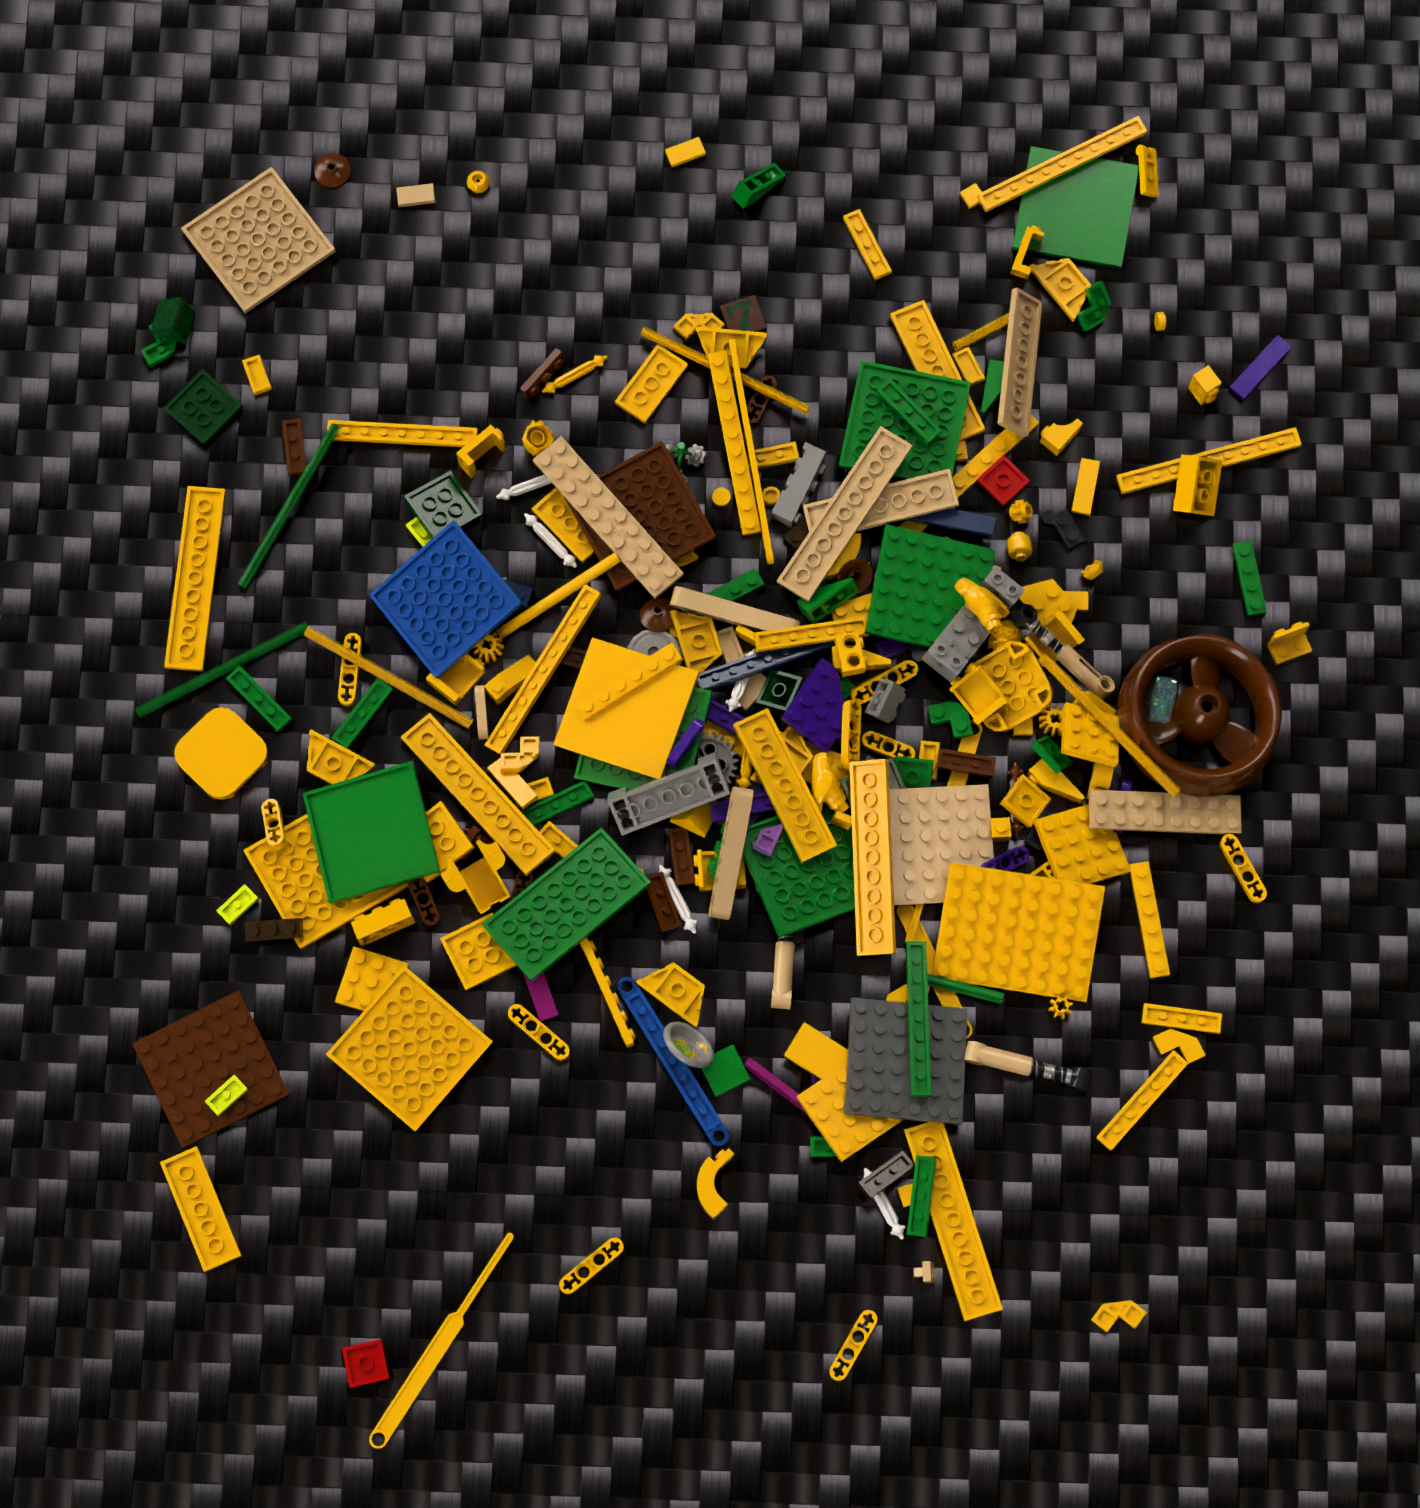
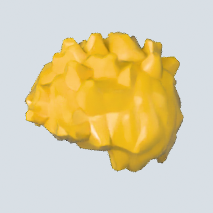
M532 420L522 438L525 449L533 456H538L554 440L552 431L548 429V426H544L542 420L536 423Z
M1010 620L1000 621L1002 628L991 633L988 640V649L992 648L995 651L1009 641L1021 642L1023 637L1022 630L1016 628Z

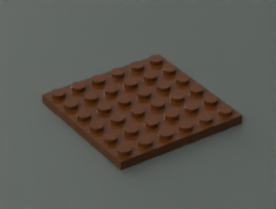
M663 441L597 476L672 561L716 539L714 531ZM566 500L599 561L611 555L613 551ZM622 562L606 571L616 592L638 581Z
M239 990L132 1043L183 1149L290 1095ZM235 1074L248 1091L218 1117L205 1100Z

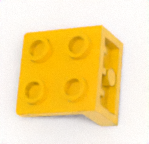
M1298 622L1293 624L1292 628L1288 630L1282 628L1274 632L1267 646L1276 666L1312 652L1305 635L1310 626L1308 622L1304 624Z

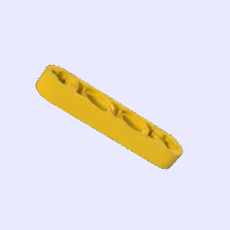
M349 633L344 639L343 647L349 648L350 651L351 644L348 641H352V638H355L358 643L354 644V651H357V656L360 654V657L362 640L358 634ZM342 657L338 699L343 706L348 707L356 701L360 666L355 664L348 665L346 664V659ZM347 674L354 676L352 683L344 682V677ZM346 688H349V695L352 697L348 701L342 698V696H346Z
M905 660L854 687L850 692V698L858 700L860 704L866 703L871 700L874 693L871 689L874 681L879 682L881 678L888 680V675L894 672L897 675L895 683L899 685L917 674L918 665L914 661ZM907 664L913 666V668L911 669V673H902V675L904 676L902 678L901 673L898 671V668L900 671H903L907 669ZM866 686L869 693L863 694L861 696V700L855 698V696H857V691H866V689L864 688Z
M856 699L845 701L842 710L841 766L846 772H850L849 762L860 761L861 705ZM850 722L852 723L853 731L850 728ZM849 740H850L851 743H852V749H851V747H850V745H849Z
M1226 834L1220 841L1221 850L1250 901L1261 903L1267 896V891L1237 837L1233 834ZM1226 839L1234 842L1232 844L1233 850L1237 848L1239 851H1235L1230 855L1229 853L1232 849L1229 845L1225 846ZM1236 855L1242 856L1244 863L1242 865L1235 864L1233 857ZM1250 872L1253 875V880L1246 882L1243 879V873ZM1255 882H1257V885H1255L1254 887L1257 892H1262L1260 898H1258V896L1254 897L1253 894L1255 890L1253 889V887L1249 889L1248 886H1251Z
M514 1004L508 1009L509 1019L550 1055L559 1061L568 1058L570 1054L568 1045L523 1006ZM520 1009V1014L524 1018L526 1015L529 1016L522 1025L519 1024L522 1020L518 1016L513 1018V1010L518 1011ZM529 1021H534L537 1023V1028L534 1031H528L526 1024ZM545 1033L552 1036V1040L548 1044H544L540 1040L541 1036ZM555 1040L558 1041L556 1046L560 1049L565 1047L564 1052L566 1054L564 1056L562 1054L556 1055L558 1052L554 1047L552 1050L549 1049L553 1046Z
M619 1238L609 1239L560 1280L559 1287L561 1291L567 1295L572 1294L623 1252L624 1245ZM612 1242L615 1244L619 1243V1251L613 1250L609 1254L612 1257L608 1259L607 1254L602 1249L606 1248L608 1251L611 1249L610 1244ZM597 1254H602L605 1257V1262L602 1265L594 1263L593 1259ZM581 1267H587L590 1271L589 1276L581 1278L578 1275V1270ZM575 1273L576 1278L579 1281H581V1283L577 1284V1282L575 1281L572 1284V1290H569L568 1288L563 1289V1287L565 1286L564 1281L567 1280L568 1282H570L571 1280H573L574 1278L571 1275Z
M865 1310L859 1316L830 1367L829 1374L833 1380L841 1381L847 1376L877 1323L875 1312ZM871 1314V1319L874 1322H869L866 1326L869 1329L867 1333L863 1328L857 1327V1325L860 1323L862 1326L865 1322L863 1316ZM861 1331L864 1334V1340L862 1342H855L853 1340L854 1332ZM847 1348L852 1349L854 1352V1357L851 1360H846L843 1357V1351ZM839 1358L844 1363L850 1364L848 1368L845 1365L842 1368L843 1376H834L833 1368H838L841 1364L837 1362Z

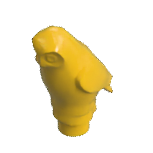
M965 577L959 579L954 588L964 598L966 608L978 617L989 633L1000 630L1002 628L1001 617L1005 618L1010 613L1007 609L1008 607L985 587L977 585Z
M818 753L813 759L812 797L820 812H822V804L826 803L828 808L834 810L835 813L837 811L843 813L850 806L846 802V796L840 789L837 775L831 767L833 761L828 753Z

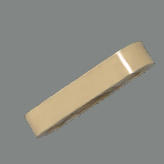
M484 685L475 686L478 737L479 740L488 739L489 734Z

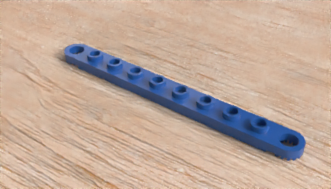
M623 977L617 984L619 994L710 1142L718 1147L724 1146L729 1139L727 1129L687 1064L679 1061L666 1046L663 1038L664 1027L635 980L631 977ZM630 982L633 988L631 991L625 992L621 988L622 984ZM716 1131H722L725 1134L723 1141L718 1142L714 1140L713 1135Z

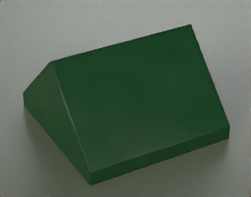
M181 297L160 300L150 333L186 344L195 311Z
M771 669L756 703L780 716L783 715L798 693L804 678Z

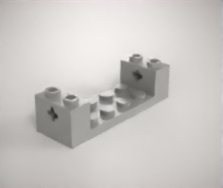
M996 566L980 584V586L985 587L997 596L1008 607V610L1025 591L1024 588ZM964 604L921 659L949 682H952L990 633L981 624L978 617L966 608Z
M713 752L698 758V764L629 791H627L626 787L610 792L608 793L607 801L623 836L729 795L730 786L717 754Z

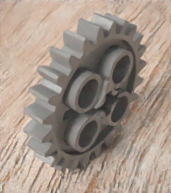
M704 732L699 749L706 756L708 755L707 747L714 745L719 761L723 760L726 764L723 772L727 782L732 784L730 777H736L733 770H739L734 765L740 762V760L734 759L738 752L731 751L735 746H728L729 739L722 741L723 735H719L716 738V733L712 732L709 737L708 732Z

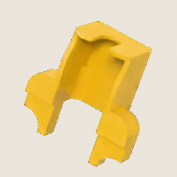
M479 839L476 841V844L481 850L483 858L459 871L452 858L448 857L446 858L447 867L440 875L451 891L460 892L465 889L478 912L482 914L489 910L493 904L508 899L510 894L496 871L505 863V856L496 841L491 844H485Z

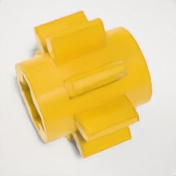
M1024 499L1016 500L1015 504H1012L1009 514L1014 522L1018 521V524L1027 523V520L1031 519L1030 517L1033 515V509L1028 502H1024Z
M1058 994L1056 1001L1050 1000L1053 1007H1050L1048 1011L1054 1012L1053 1018H1056L1058 1015L1063 1020L1065 1013H1072L1068 1008L1073 1003H1068V996L1060 998ZM1060 1003L1064 1004V1009L1061 1011L1057 1009Z

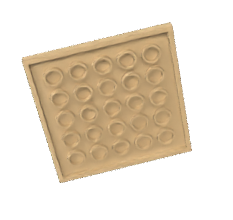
M272 167L181 228L182 232L245 314L336 252L326 236Z
M988 784L889 789L894 906L944 903L950 862L981 866L983 863L994 858Z

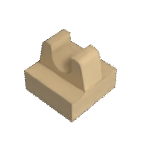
M924 1261L922 1262L923 1268H914V1277H923V1282L935 1283L933 1262Z

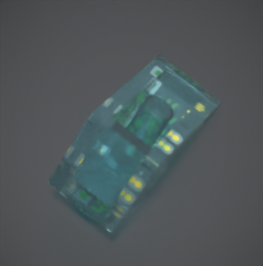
M1156 677L1151 701L1150 721L1169 724L1177 692L1176 679Z

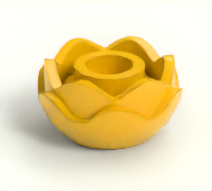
M474 171L467 178V187L475 193L484 192L489 187L490 179L485 172Z
M1095 560L1093 564L1086 566L1085 571H1081L1082 576L1088 580H1093L1103 572L1102 561Z

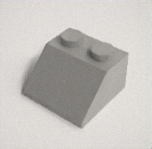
M881 678L865 713L885 723H890L897 715L896 709L903 702L906 689L891 680Z

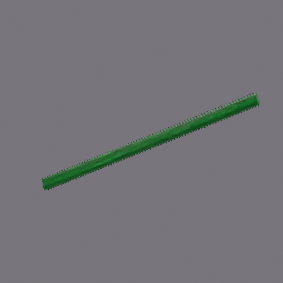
M331 424L329 430H327L328 432L325 433L322 442L319 443L315 454L312 455L309 464H307L308 466L305 467L306 470L300 476L301 478L298 479L299 482L293 488L294 490H292L293 492H291L288 500H286V504L280 510L281 512H279L280 514H278L275 522H273V526L267 532V536H265L262 544H260L261 546H259L256 554H254L255 556H253L249 566H247L243 576L240 578L238 584L242 588H248L246 586H249L250 580H253L251 578H254L252 576H255L256 570H259L257 569L260 568L258 565L261 566L262 560H265L263 557L266 558L269 547L272 548L271 546L274 544L275 537L279 536L278 534L280 533L278 531H280L281 527L283 528L285 519L289 518L292 507L295 508V503H297L296 501L300 497L299 495H302L301 493H303L305 485L308 486L306 483H309L308 481H310L312 473H315L314 471H316L315 469H317L319 461H322L321 459H323L325 451L328 452L326 449H329L328 447H330L329 445H331L333 437H336L335 435H337L336 433L340 429L336 424Z
M306 621L303 624L301 623V625L299 624V626L297 625V628L295 626L284 632V634L281 633L273 637V639L265 641V644L262 643L254 647V649L246 651V654L243 653L235 657V659L233 658V660L230 659L224 662V664L218 665V668H213L207 671V673L199 675V678L196 677L188 681V683L186 682V684L183 683L179 687L171 689V692H166L162 696L154 698V701L152 699L145 703V705L136 707L139 718L149 714V712L151 713V711L153 712V710L155 711V709H159L166 705V703L168 704V702L170 703V701L173 702L177 698L183 697L185 693L188 694L194 691V689L202 687V684L204 686L213 681V679L215 680L217 677L220 678L224 674L230 673V670H235L238 665L241 664L243 666V664L249 663V660L251 662L260 657V655L262 656L266 652L269 653L273 649L279 648V645L281 646L283 643L286 644L292 641V639L300 637V634L302 636L308 628Z

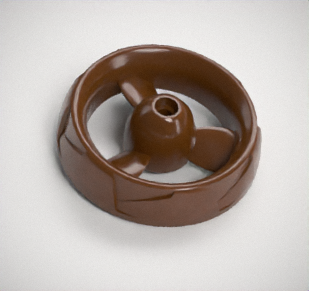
M1203 633L1162 642L1142 655L1133 665L1122 683L1117 701V716L1119 718V730L1121 732L1124 731V735L1127 734L1129 736L1128 739H1132L1131 742L1133 744L1136 743V747L1139 746L1140 750L1146 753L1145 756H1149L1148 759L1150 761L1153 760V765L1155 763L1158 765L1156 768L1159 767L1162 773L1165 772V777L1167 775L1170 777L1168 780L1171 779L1172 783L1176 784L1175 787L1178 786L1180 788L1179 790L1181 791L1179 793L1198 797H1210L1227 794L1241 788L1255 778L1267 765L1275 751L1281 727L1282 702L1272 674L1268 673L1266 668L1253 654L1231 639ZM1191 661L1190 670L1193 686L1184 689L1174 700L1169 714L1166 715L1168 720L1164 719V714L1163 716L1155 714V716L1149 715L1145 717L1144 699L1151 680L1169 666ZM1221 668L1235 677L1248 693L1255 713L1254 734L1247 728L1230 722L1228 700L1217 689ZM1177 736L1193 745L1213 743L1219 754L1231 764L1216 769L1191 767L1169 756L1159 745L1165 744ZM1127 751V753L1129 754L1133 762L1137 765V767L1151 780L1159 784V782H1157L1156 779L1152 777L1153 775H1150L1149 772H1147V770L1141 765V763H1139L1136 760V758H1134V756H1132L1129 753V751Z

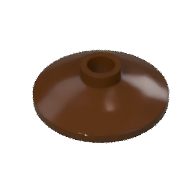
M330 153L322 156L316 162L314 174L321 185L327 188H337L348 181L351 175V167L344 156ZM335 166L333 170L329 169V167Z
M852 559L846 562L839 570L837 582L852 578L859 593L867 589L872 581V568L865 560Z
M651 599L642 606L640 621L650 631L663 632L673 626L670 611L677 609L670 606V600Z

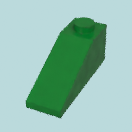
M772 163L741 180L731 197L744 209L758 201L782 181L786 174L775 163Z
M989 360L980 418L986 416L1001 395L1004 361Z
M848 578L818 588L809 602L802 598L796 602L801 613L812 624H816L859 593L854 580Z

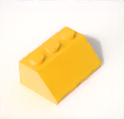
M1181 454L1173 511L1206 516L1215 515L1223 460Z
M398 898L391 901L389 906L384 908L380 906L373 909L372 913L366 916L361 914L355 917L351 925L360 945L365 946L414 924L415 921L405 899L401 900Z

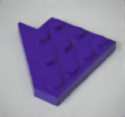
M824 658L820 659L780 718L820 751L826 753L835 740L841 744L844 702L838 670Z

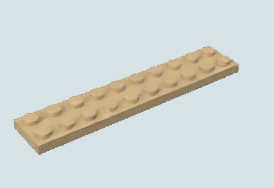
M880 426L777 579L778 584L807 602L811 600L913 448L910 443Z
M562 436L533 459L535 465L613 553H616L621 562L654 599L684 575L679 567Z

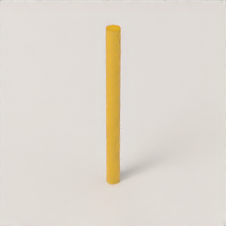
M615 552L496 629V632L502 639L585 584L620 563L621 560Z

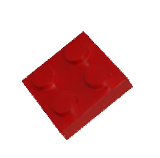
M1003 455L976 482L1004 507L1030 483V480Z
M382 1339L342 1348L350 1388L390 1379Z

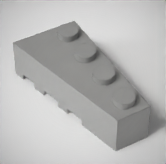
M805 442L803 457H798L793 470L794 474L791 473L785 485L786 490H782L773 508L772 519L791 528L794 522L798 523L802 515L800 510L803 505L808 504L810 491L814 492L818 484L817 478L819 474L823 475L826 469V451Z

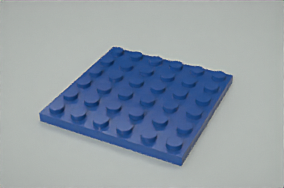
M454 520L369 594L435 678H440L523 604Z

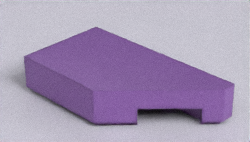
M783 824L762 829L752 848L770 857L783 830Z

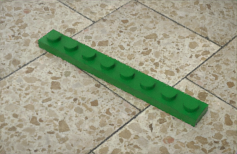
M907 941L905 945L910 1097H930L931 1073L926 942Z

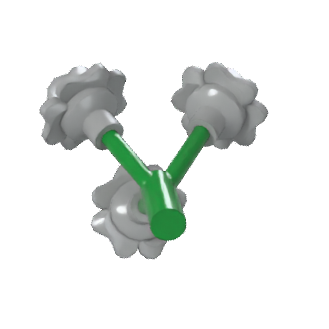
M664 440L663 443L673 461L678 456L677 468L686 484H688V477L684 476L681 470L682 456L686 454L685 458L688 460V464L698 467L699 464L704 463V458L707 454L704 451V447L694 444L687 451L683 442H679L677 446L674 445L672 440Z

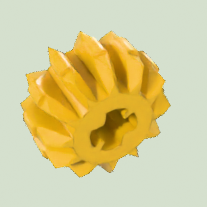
M496 632L491 636L489 633L472 648L474 649L473 655L478 656L481 661L485 658L486 663H489V658L496 661L495 655L502 656L500 650L504 649V645L500 644L502 638H497ZM488 644L491 648L487 649L484 645Z
M1056 704L1053 709L1050 705L1047 710L1041 712L1043 716H1039L1038 720L1042 722L1039 727L1045 728L1044 734L1050 731L1051 737H1054L1055 732L1058 736H1062V732L1059 730L1062 726L1063 708L1059 710V705ZM1055 718L1058 719V722H1055V723H1052V722H1051L1052 719H1053V720H1054Z

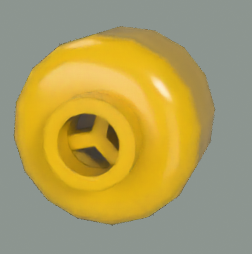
M1015 532L1007 540L1008 554L1012 559L1024 561L1032 554L1031 539L1025 533Z

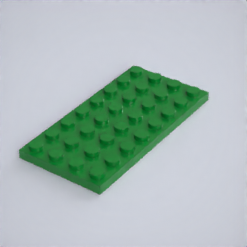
M601 827L482 924V927L526 977L533 982L651 885V881Z

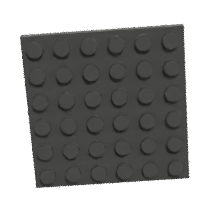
M852 997L850 999L844 1114L961 1125L963 1120L967 1008L928 1005L931 1096L910 1097L907 1003Z

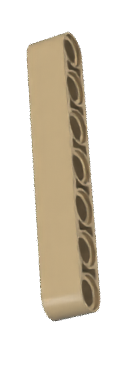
M678 586L674 587L670 606L712 617L713 619L734 625L741 624L748 629L759 632L800 626V621Z
M733 786L709 906V917L730 919L753 801V789Z

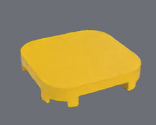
M1006 642L1002 647L974 663L971 662L966 667L967 670L973 664L976 667L981 664L1009 699L982 721L986 727L996 732H1006L1043 712L1050 706L1053 700L1054 692L1050 681L1033 651L1021 642Z
M220 707L208 712L180 739L175 747L174 755L180 768L210 797L222 800L234 797L236 791L261 767L264 768L267 763L268 749L262 738L235 712L228 708Z

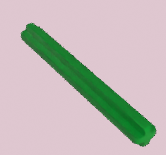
M927 973L928 986L1001 1004L1004 994L1002 992Z

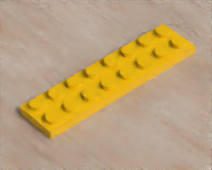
M924 300L890 313V318L915 371L962 380ZM968 395L959 441L985 431V427L970 395Z
M767 708L734 723L733 727L801 863L836 847L837 844L769 709Z

